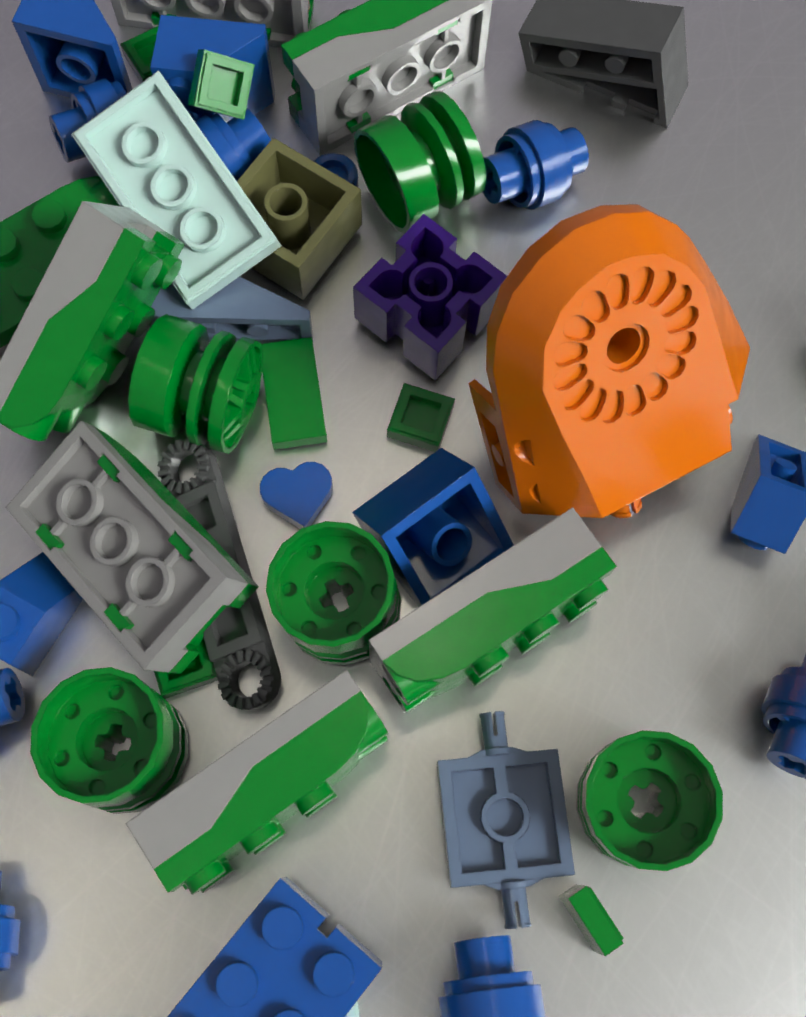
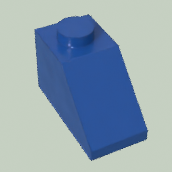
M758 434L731 508V533L737 535L740 541L754 549L767 550L770 548L786 554L806 518V452Z
M44 552L0 580V659L32 677L83 600Z

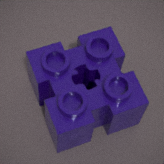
M423 214L396 242L395 263L391 265L381 257L353 286L354 317L386 343L394 334L399 336L403 340V356L432 379L436 380L462 352L465 330L476 337L487 325L500 286L507 275L475 251L466 260L456 254L457 238Z

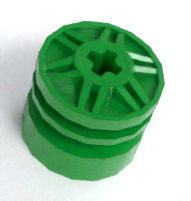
M433 91L423 96L419 103L411 102L405 105L401 111V121L396 116L385 115L357 129L354 134V150L365 184L386 220L397 231L404 234L423 214L430 219L438 215L439 204L444 208L452 209L458 206L463 199L470 200L485 190L487 178L485 163L477 137L462 110L444 92Z
M168 314L159 317L143 340L131 375L128 406L129 417L133 426L170 437H176L186 426V435L189 443L205 445L209 442L210 449L230 454L241 440L256 407L263 369L262 344L257 340L242 337L236 342L235 335L223 330L214 335L209 343V336L205 326Z
M324 521L301 528L281 544L269 565L266 593L272 614L304 653L322 663L350 665L370 659L368 640L400 620L402 600L388 553L371 533L351 523ZM339 592H342L349 605L346 610L338 612L332 596Z
M112 667L85 669L61 681L42 701L31 726L30 754L39 777L57 795L113 814L140 812L167 795L179 782L188 759V731L179 711L136 675ZM126 738L131 740L129 750H121L117 755L112 754L115 743H124Z
M642 730L614 740L587 762L577 784L576 810L584 833L602 854L626 866L646 870L669 871L692 863L712 845L723 819V791L713 765L693 744L669 732ZM648 788L652 792L648 802L654 807L653 813L644 812L635 816L631 812L635 801L628 793L630 789L640 791Z

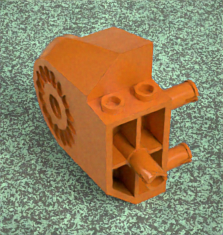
M638 204L600 205L561 220L525 251L501 284L487 324L486 372L492 393L475 379L468 384L495 484L522 514L560 516L569 509L574 508L580 517L604 518L611 515L616 518L631 517L629 504L632 506V511L637 514L642 508V497L732 451L730 424L733 421V417L728 404L739 398L750 346L727 298L690 237L678 225Z

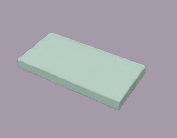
M159 70L71 134L120 206L129 207L185 244L178 256L182 260V265L172 283L192 310L282 246Z

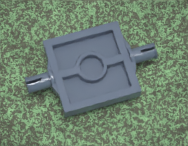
M495 711L493 713L495 736L491 712L479 714L484 750L468 758L437 761L450 888L485 885L501 890L505 919L504 928L517 929L515 902L518 925L521 928L531 927L526 887L544 878L575 875L558 749L524 751L508 747L504 719L505 712Z

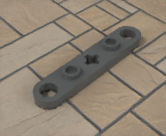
M186 438L185 440H175V444L166 446L168 450L166 452L163 451L160 455L163 458L162 461L158 462L157 466L160 467L158 477H161V483L252 579L215 454L207 446L189 443V440ZM194 454L198 457L197 462L200 463L196 468L199 469V472L194 473L196 477H191L189 479L190 482L184 481L182 483L178 476L179 465L184 458ZM255 591L240 609L235 607L225 608L204 631L203 635L210 662H213L219 681L218 690H221L223 700H226L231 707L241 710H259L268 706L276 698L281 686L280 669L257 592ZM252 663L257 665L258 670H261L260 677H263V680H260L259 684H262V686L258 687V692L252 694V697H247L239 688L238 678L241 670L246 665Z

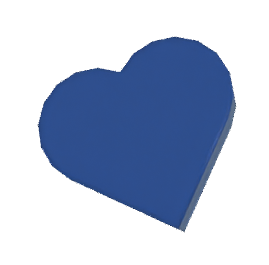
M317 462L302 463L294 470L275 468L264 475L260 483V494L265 506L299 529L312 525L333 491L332 477L329 470L323 464Z

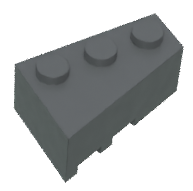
M536 0L518 33L528 72L579 93H583L585 88L589 87L613 97L611 102L613 107L625 111L627 105L630 104L656 115L653 123L668 128L688 87L684 7L631 0Z

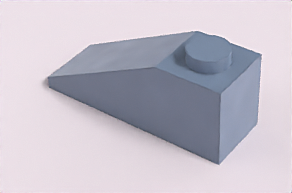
M240 276L193 310L185 303L173 283L166 289H160L151 306L155 309V315L149 325L150 328L159 317L168 314L205 326L209 342L221 330L235 335L236 342L242 337L257 340L262 344L312 337L313 341L310 310Z

